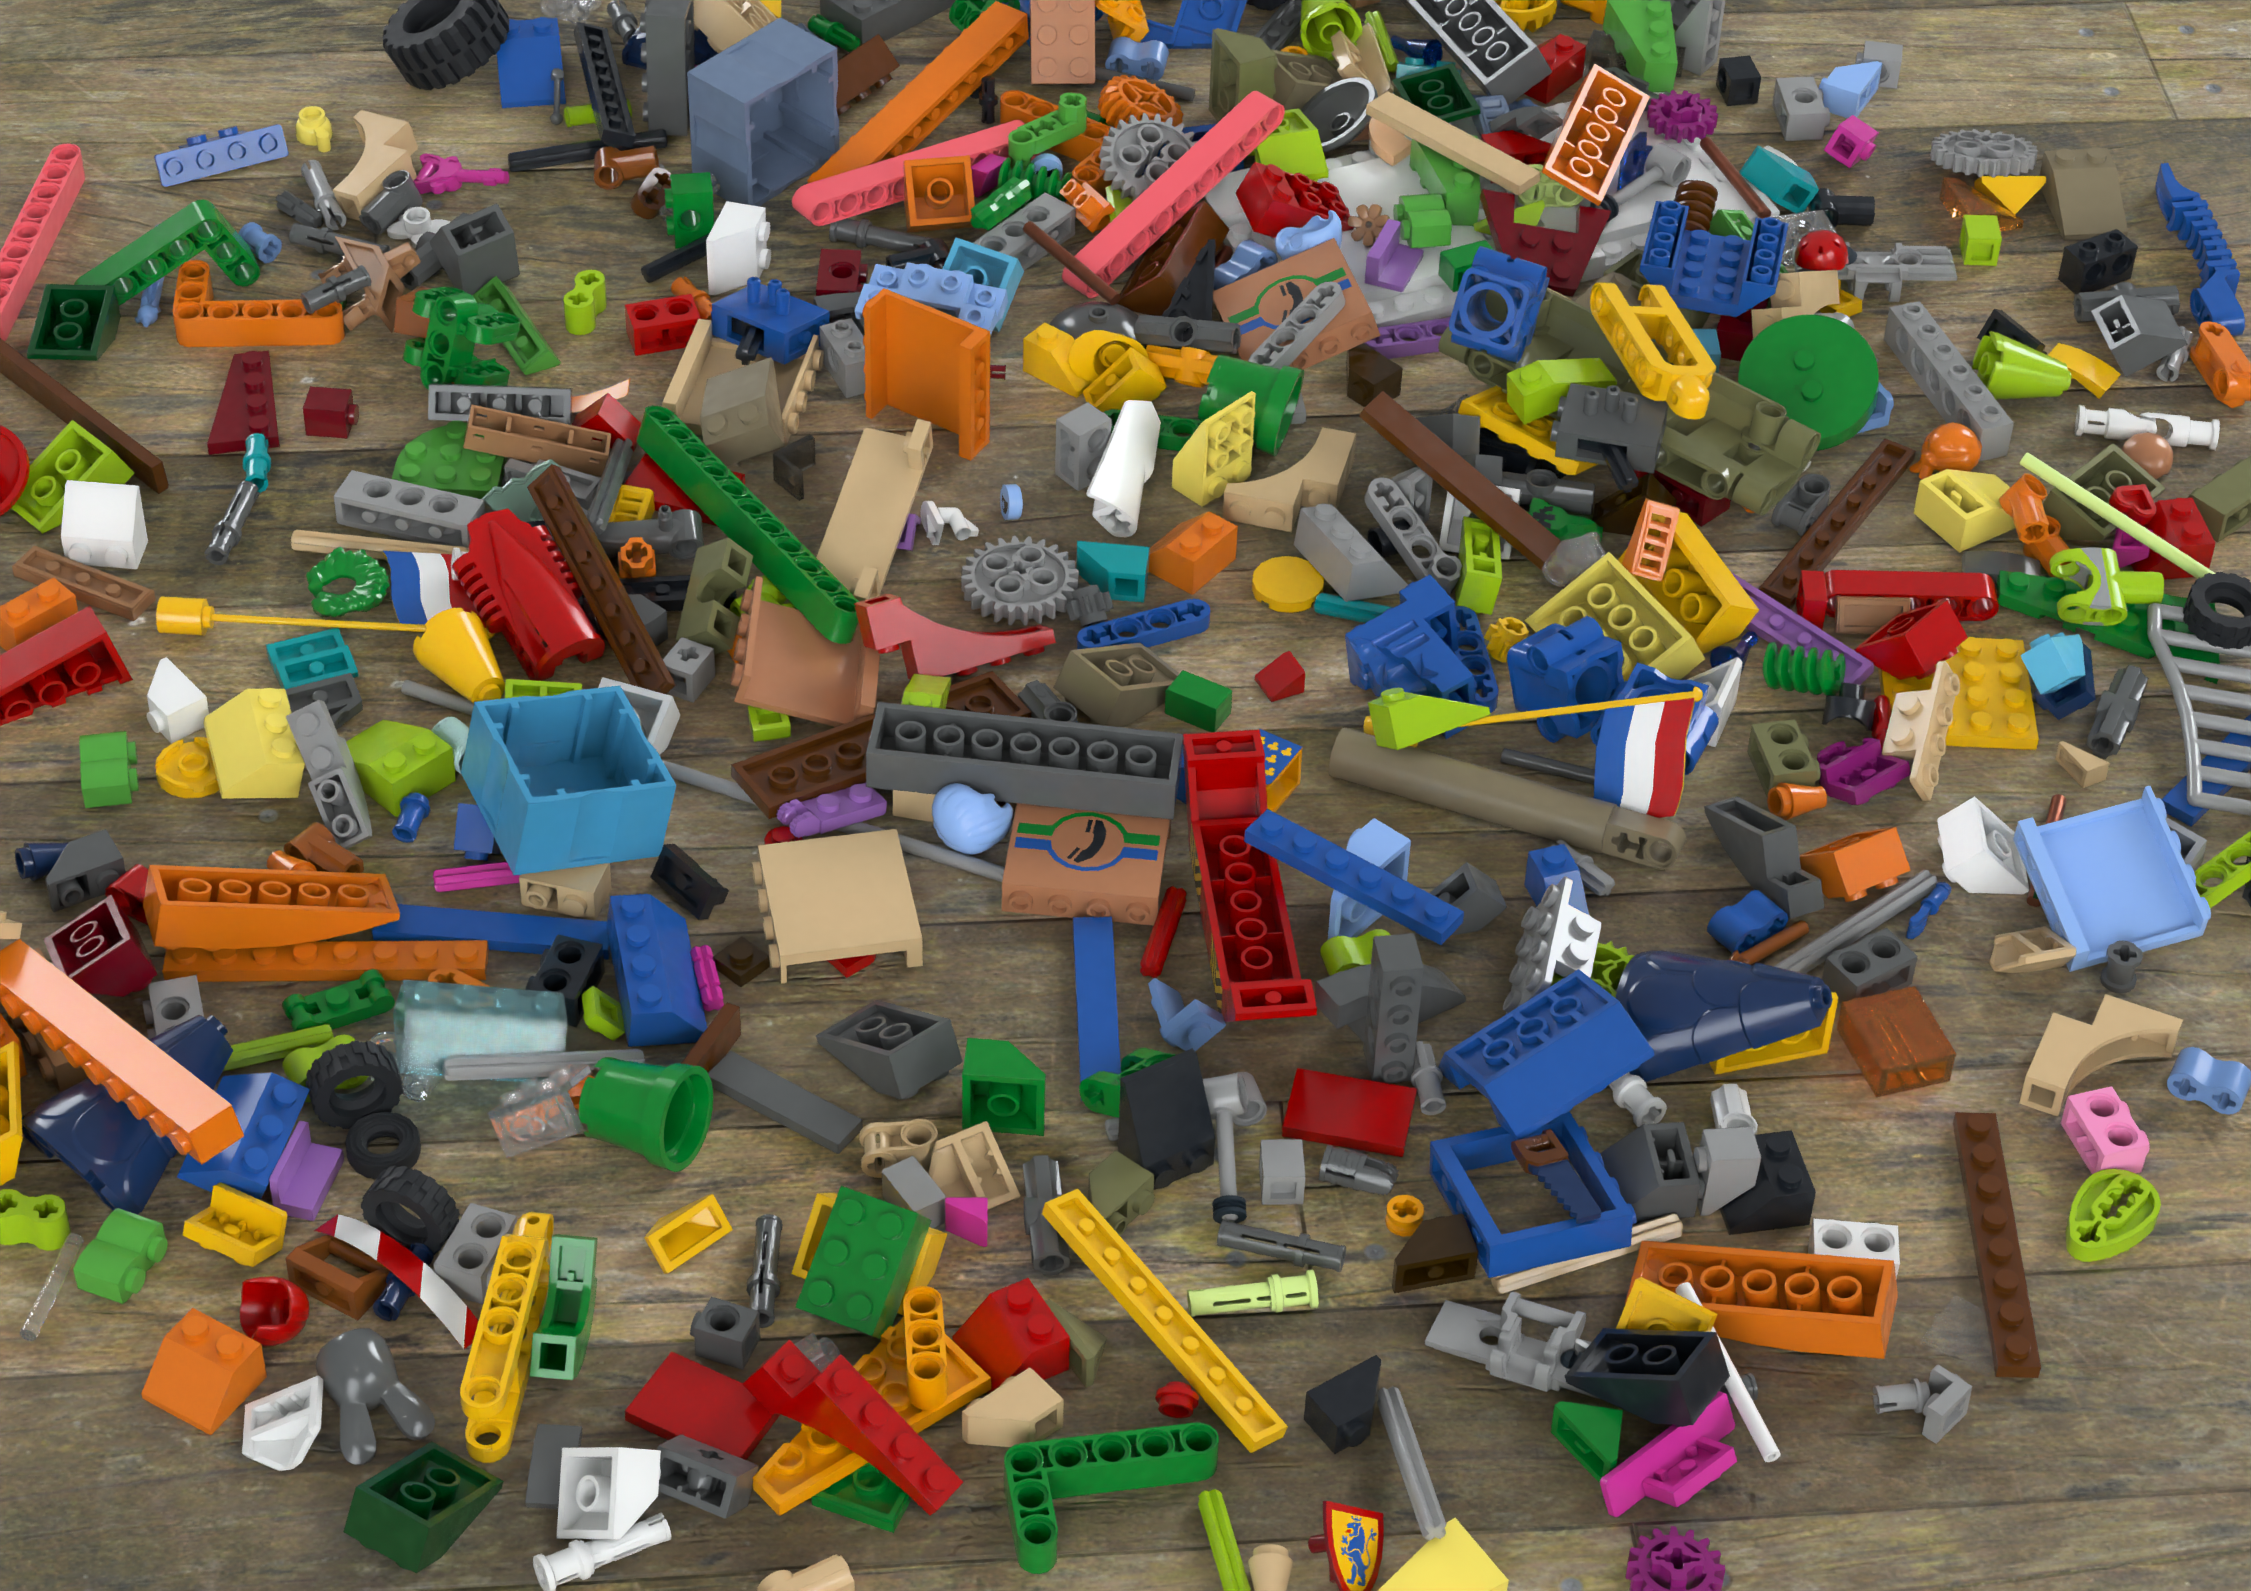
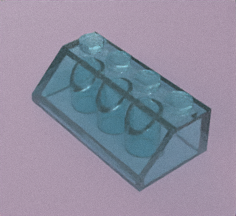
M415 980L402 981L393 1012L399 1073L443 1076L442 1066L447 1056L565 1052L567 1015L563 993ZM563 1076L486 1080L561 1085Z

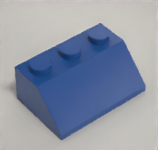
M272 1072L223 1076L216 1093L232 1105L244 1137L204 1164H200L187 1153L177 1178L211 1193L213 1186L221 1182L260 1200L268 1186L270 1176L280 1159L310 1089Z

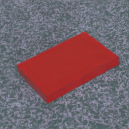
M645 453L624 485L651 489L654 492L655 511H659L662 505L669 506L671 512L690 509L701 515L703 523L717 526L664 470ZM731 471L745 485V474Z
M1297 1068L1282 1126V1136L1403 1157L1414 1111L1417 1088Z
M672 1351L624 1411L625 1421L664 1439L670 1440L682 1434L744 1460L748 1459L780 1416L778 1413L772 1416L741 1382Z

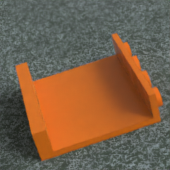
M883 288L876 296L866 302L862 312L865 334L863 338V345L865 346L863 371L865 373L864 400L866 401V417L873 419L886 405H889L925 421H930L934 425L958 434L959 456L971 461L990 442V331Z

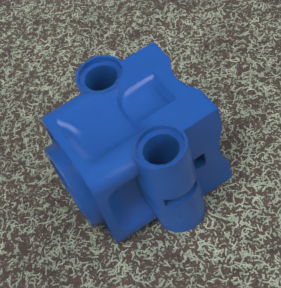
M1480 246L1474 256L1471 268L1467 269L1462 276L1449 321V329L1452 332L1451 342L1480 352L1486 350L1487 354L1518 363L1525 347L1531 344L1539 310L1550 280L1549 277H1546L1547 267L1517 257L1514 260L1508 254ZM1489 290L1498 292L1506 301L1508 312L1504 322L1494 319L1487 311L1485 301Z
M1585 616L1567 627L1557 623L1551 624L1513 645L1508 651L1507 663L1515 708L1520 712L1609 701L1616 687L1624 682L1622 675L1624 657L1621 642L1604 636L1599 623L1592 617ZM1603 710L1537 718V726L1542 736L1552 743L1566 736L1577 739L1592 730Z
M1637 662L1628 681L1622 682L1616 687L1609 701L1693 691L1694 687L1700 688L1703 692L1702 699L1699 702H1695L1687 734L1685 775H1688L1695 768L1719 724L1717 714L1711 708L1705 706L1709 685L1693 680L1672 679L1656 668ZM1605 710L1602 711L1590 732L1591 739L1596 746Z

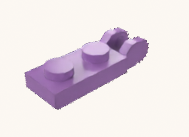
M866 783L855 784L849 788L829 794H822L806 801L791 800L789 803L783 804L777 810L778 813L776 815L783 825H790V831L795 837L803 838V836L807 837L816 833L823 834L882 816L886 813L887 801L873 788L866 787Z

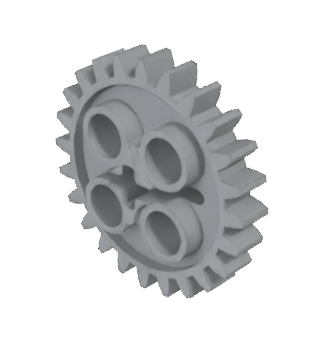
M1143 113L1141 121H1138L1135 116L1130 115L1128 124L1120 119L1117 128L1110 127L1108 136H1104L1101 146L1099 168L1105 170L1104 181L1113 180L1110 189L1113 191L1121 188L1120 198L1124 199L1130 195L1133 197V202L1198 142H1192L1194 132L1184 134L1182 132L1184 128L1183 123L1174 127L1172 126V117H1169L1166 122H1161L1159 114L1155 115L1154 120H1149L1147 114Z
M1973 129L1972 131L1960 130L1958 133L1949 131V134L1941 133L1940 137H1934L1930 156L1931 161H1935L1936 165H1943V169L1953 168V172H1963L1965 175L1975 173L1978 177H1982L1986 174L1995 178L1996 176L2008 177L2009 174L2018 176L2020 172L2028 173L2029 169L2033 170L2034 166H2036L2038 150H2036L2037 146L2032 145L2031 141H2025L2023 137L2015 138L2014 134H2003L2001 131L1991 133L1990 130L1979 132Z
M1013 536L1011 543H1006L1002 538H998L997 546L986 542L985 551L974 549V557L966 558V566H962L961 591L964 592V600L971 601L972 610L981 608L982 617L988 616L991 613L994 614V622L996 623L1004 617L1008 618V625H1012L1016 619H1021L1022 624L1027 626L1028 620L1032 618L1041 624L1042 616L1044 615L1055 619L1056 610L1066 612L1065 604L1073 600L1071 592L1078 589L1079 571L1075 569V560H1068L1067 551L1058 553L1057 544L1048 548L1045 547V539L1034 544L1032 543L1031 536H1028L1024 542H1019L1018 538Z

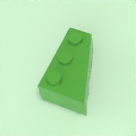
M1607 0L1603 30L1606 35L1610 34L1614 40L1616 52L1618 54L1621 53L1625 58L1626 68L1630 75L1650 83L1648 90L1651 92H1671L1674 88L1678 60L1670 1Z
M1412 139L1409 166L1412 171H1417L1420 176L1422 188H1427L1429 194L1440 193L1445 209L1449 212L1452 225L1473 226L1474 223L1478 222L1480 175Z

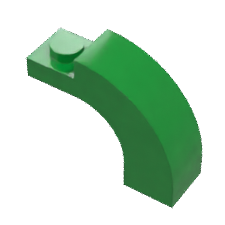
M560 1234L552 1236L547 1300L542 1322L539 1328L533 1332L531 1377L574 1380L581 1370L590 1337L597 1289L595 1268L598 1238Z

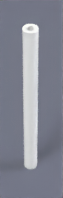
M1682 1283L1676 1288L1675 1291L1678 1295L1702 1306L1691 1283ZM1712 1327L1711 1332H1716L1714 1327ZM1718 1336L1730 1374L1724 1385L1764 1461H1775L1780 1457L1781 1453Z

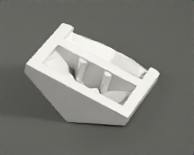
M318 1375L245 1404L242 1454L249 1459L278 1471L294 1469L302 1463L321 1429L323 1379Z

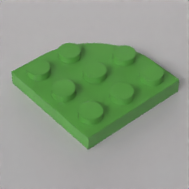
M451 421L445 426L421 434L406 444L397 458L392 479L482 499L494 486L501 487L505 471L504 466L508 457L464 449L467 422ZM475 434V435H474V436H479V437H483V438H484L483 435H478V434Z

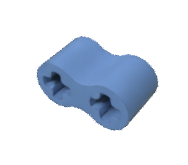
M1125 36L1117 37L1111 42L1105 67L1110 70L1159 80L1164 74L1169 50L1161 41L1150 40L1139 43Z
M1248 239L1241 242L1232 258L1215 269L1214 289H1220L1278 263L1276 254L1253 240Z
M2187 1047L2178 1054L2167 1079V1087L2179 1099L2201 1101L2221 1114L2230 1115L2239 1112L2251 1086V1071L2240 1062L2217 1060L2200 1048Z

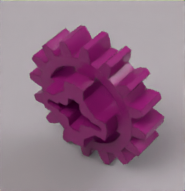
M1672 90L1669 96L1660 93L1659 99L1652 98L1651 105H1648V127L1654 128L1655 135L1665 134V140L1673 139L1677 143H1681L1682 139H1687L1690 143H1694L1696 137L1702 140L1706 137V134L1713 135L1714 128L1717 125L1716 105H1710L1711 100L1709 98L1701 100L1699 93L1691 94L1686 90L1682 94H1677Z
M1671 1526L1669 1535H1663L1658 1528L1653 1529L1651 1540L1641 1535L1638 1538L1637 1548H1630L1625 1578L1631 1580L1629 1591H1722L1725 1565L1719 1564L1721 1553L1719 1550L1708 1551L1710 1545L1708 1538L1702 1539L1699 1542L1694 1540V1530L1690 1529L1686 1532L1685 1536L1678 1535L1676 1526Z

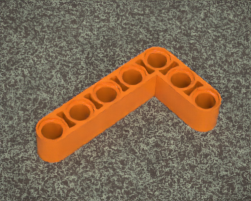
M1019 90L1006 91L1000 96V125L1014 120H1021L1027 124L1058 110V105ZM1087 117V129L1084 133L1049 149L1081 162L1073 169L1072 178L1080 185L1086 181L1105 199L1107 197L1105 187L1110 186L1113 180L1104 181L1105 170L1099 168L1101 162L1099 154L1104 136H1108L1110 126Z
M190 260L183 263L179 268L172 312L177 342L184 347L334 345L345 338L342 305L336 301L314 311L312 314L307 312L301 299L213 301L214 295L210 268L206 262Z

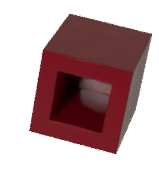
M310 386L303 405L306 436L348 439L352 425H357L359 419L358 404H353L352 389Z

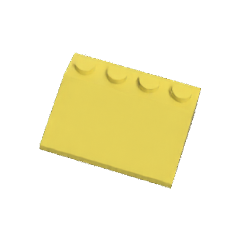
M1610 552L1605 554L1524 620L1537 633L1554 623L1567 627L1585 616L1592 617L1599 623L1604 636L1620 641L1622 644L1624 657L1622 675L1624 682L1628 681L1637 662L1656 668L1672 679L1681 680L1705 660L1693 636Z

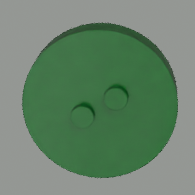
M1810 314L1782 319L1761 331L1744 352L1739 367L1738 384L1782 405L1787 410L1786 416L1789 417V420L1793 419L1821 433L1820 443L1816 450L1820 451L1844 443L1865 426L1877 403L1879 374L1875 355L1868 342L1859 332L1840 320Z

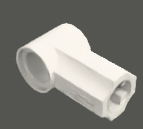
M1723 1084L1719 1089L1712 1091L1710 1102L1716 1129L1752 1127L1754 1135L1757 1134L1758 1124L1751 1116L1745 1090L1739 1088L1737 1084Z

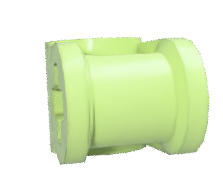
M1529 164V165H1528V166H1530V167H1532V168H1534V169H1536V170L1542 172L1543 165H1540V164ZM1541 173L1540 182L1520 194L1518 201L1525 206L1543 200L1545 207L1570 208L1578 205L1583 200V197Z

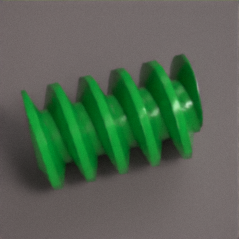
M1008 157L1000 168L998 188L1013 177L1026 179L1030 183L1032 196L1026 204L1044 193L1065 202L1066 199L1059 192L1072 179V174L1067 172L1063 179L1060 180L1059 170L1054 169L1051 176L1047 177L1048 171L1046 166H1042L1038 174H1035L1034 163H1030L1026 171H1023L1022 160L1016 161L1014 168H1011V159Z
M1770 642L1764 656L1763 675L1767 686L1774 690L1781 687L1785 691H1793L1795 689L1799 693L1810 691L1813 695L1824 693L1826 696H1836L1840 691L1841 683L1844 682L1845 657L1843 653H1840L1836 661H1834L1832 650L1826 649L1822 659H1820L1819 650L1815 647L1810 649L1808 657H1806L1805 648L1800 645L1796 647L1794 655H1792L1789 644H1784L1780 653H1778L1777 644Z

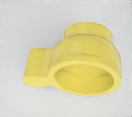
M309 106L300 110L299 119L295 126L297 140L305 145H317L320 152L330 151V139L333 132L330 120L325 116V111L317 106Z

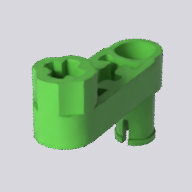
M1064 93L1060 96L1058 110L1012 131L1008 135V155L1011 157V168H1014L1016 161L1022 160L1023 171H1026L1033 155L1084 133L1087 129V98L1080 93Z

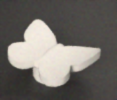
M413 207L406 210L403 215H400L399 221L387 228V233L393 239H411L413 247L416 248L417 242L423 233L428 231L436 234L440 227L449 224L450 221L442 219L431 220L430 212L426 208Z

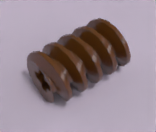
M1685 180L1679 184L1674 201L1681 205L1689 206L1685 230L1709 231L1710 221H1712L1716 205L1715 202L1718 197V191L1712 184L1700 180Z

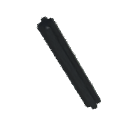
M664 129L635 133L636 137L632 148L622 146L617 149L624 151L654 146L656 149L666 148L668 144L667 134ZM600 139L514 152L508 154V165L511 172L593 160L600 148L610 146L600 141Z

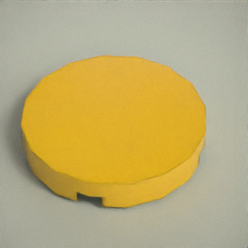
M1281 556L1271 558L1262 562L1253 573L1252 592L1255 599L1260 603L1261 601L1268 603L1269 608L1277 612L1294 613L1305 611L1312 607V603L1315 602L1317 595L1323 593L1324 578L1309 561L1299 557Z
M193 737L194 742L184 743V739L175 741L164 748L156 758L157 781L161 788L170 795L185 799L202 798L219 791L208 740L205 737Z

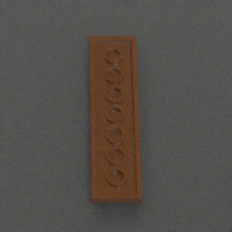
M993 671L951 685L945 708L1031 718L1032 713ZM875 713L731 764V777L768 819L777 817V810L791 800L798 799L802 802L822 794H829L849 788L855 784L866 783V752Z

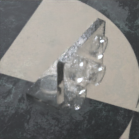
M573 1064L563 1066L551 1072V1077L539 1081L538 1076L526 1079L516 1084L515 1090L499 1097L500 1104L489 1111L488 1115L506 1158L580 1133L584 1129L568 1091L591 1074L588 1065L576 1070Z

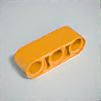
M918 1286L910 1289L904 1295L903 1300L908 1397L915 1407L922 1410H931L943 1405L947 1399V1359L943 1303L941 1294L936 1289L929 1286Z

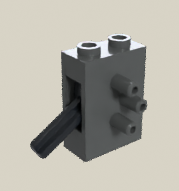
M1571 383L1567 397H1560L1557 417L1561 419L1560 421L1554 420L1550 441L1556 442L1555 457L1607 465L1618 489L1623 490L1625 493H1630L1639 483L1634 470L1654 473L1666 428L1668 403L1665 401H1654L1640 394L1623 392L1614 385L1605 389Z

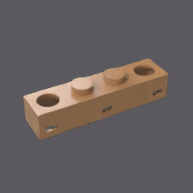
M471 404L463 448L537 463L539 459L544 461L552 459L560 466L602 477L609 457L611 433ZM477 414L487 415V417L477 416ZM534 426L544 427L545 429L535 428ZM475 434L483 435L484 438H483V437H479V436H474V435H475ZM592 437L602 439V441L593 440Z

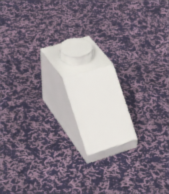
M167 657L161 659L147 694L150 711L147 713V720L154 732H161L172 744L204 728V717L209 715L207 697Z

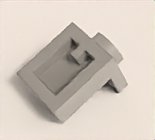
M1936 1365L1931 1370L1928 1383L1930 1398L1923 1408V1415L1926 1417L1922 1435L1936 1444L1967 1414L1972 1391L1970 1384L1940 1365Z

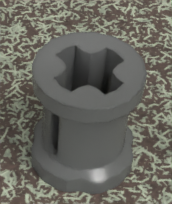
M2117 941L2114 944H2110L2106 953L2109 962L2102 970L2100 976L2101 983L2106 989L2115 993L2130 992L2134 989L2137 981L2134 972L2135 968L2142 962V951L2134 943L2128 941Z

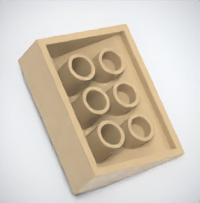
M694 0V30L698 31L700 29L708 37L709 45L717 53L724 51L778 19L760 0Z

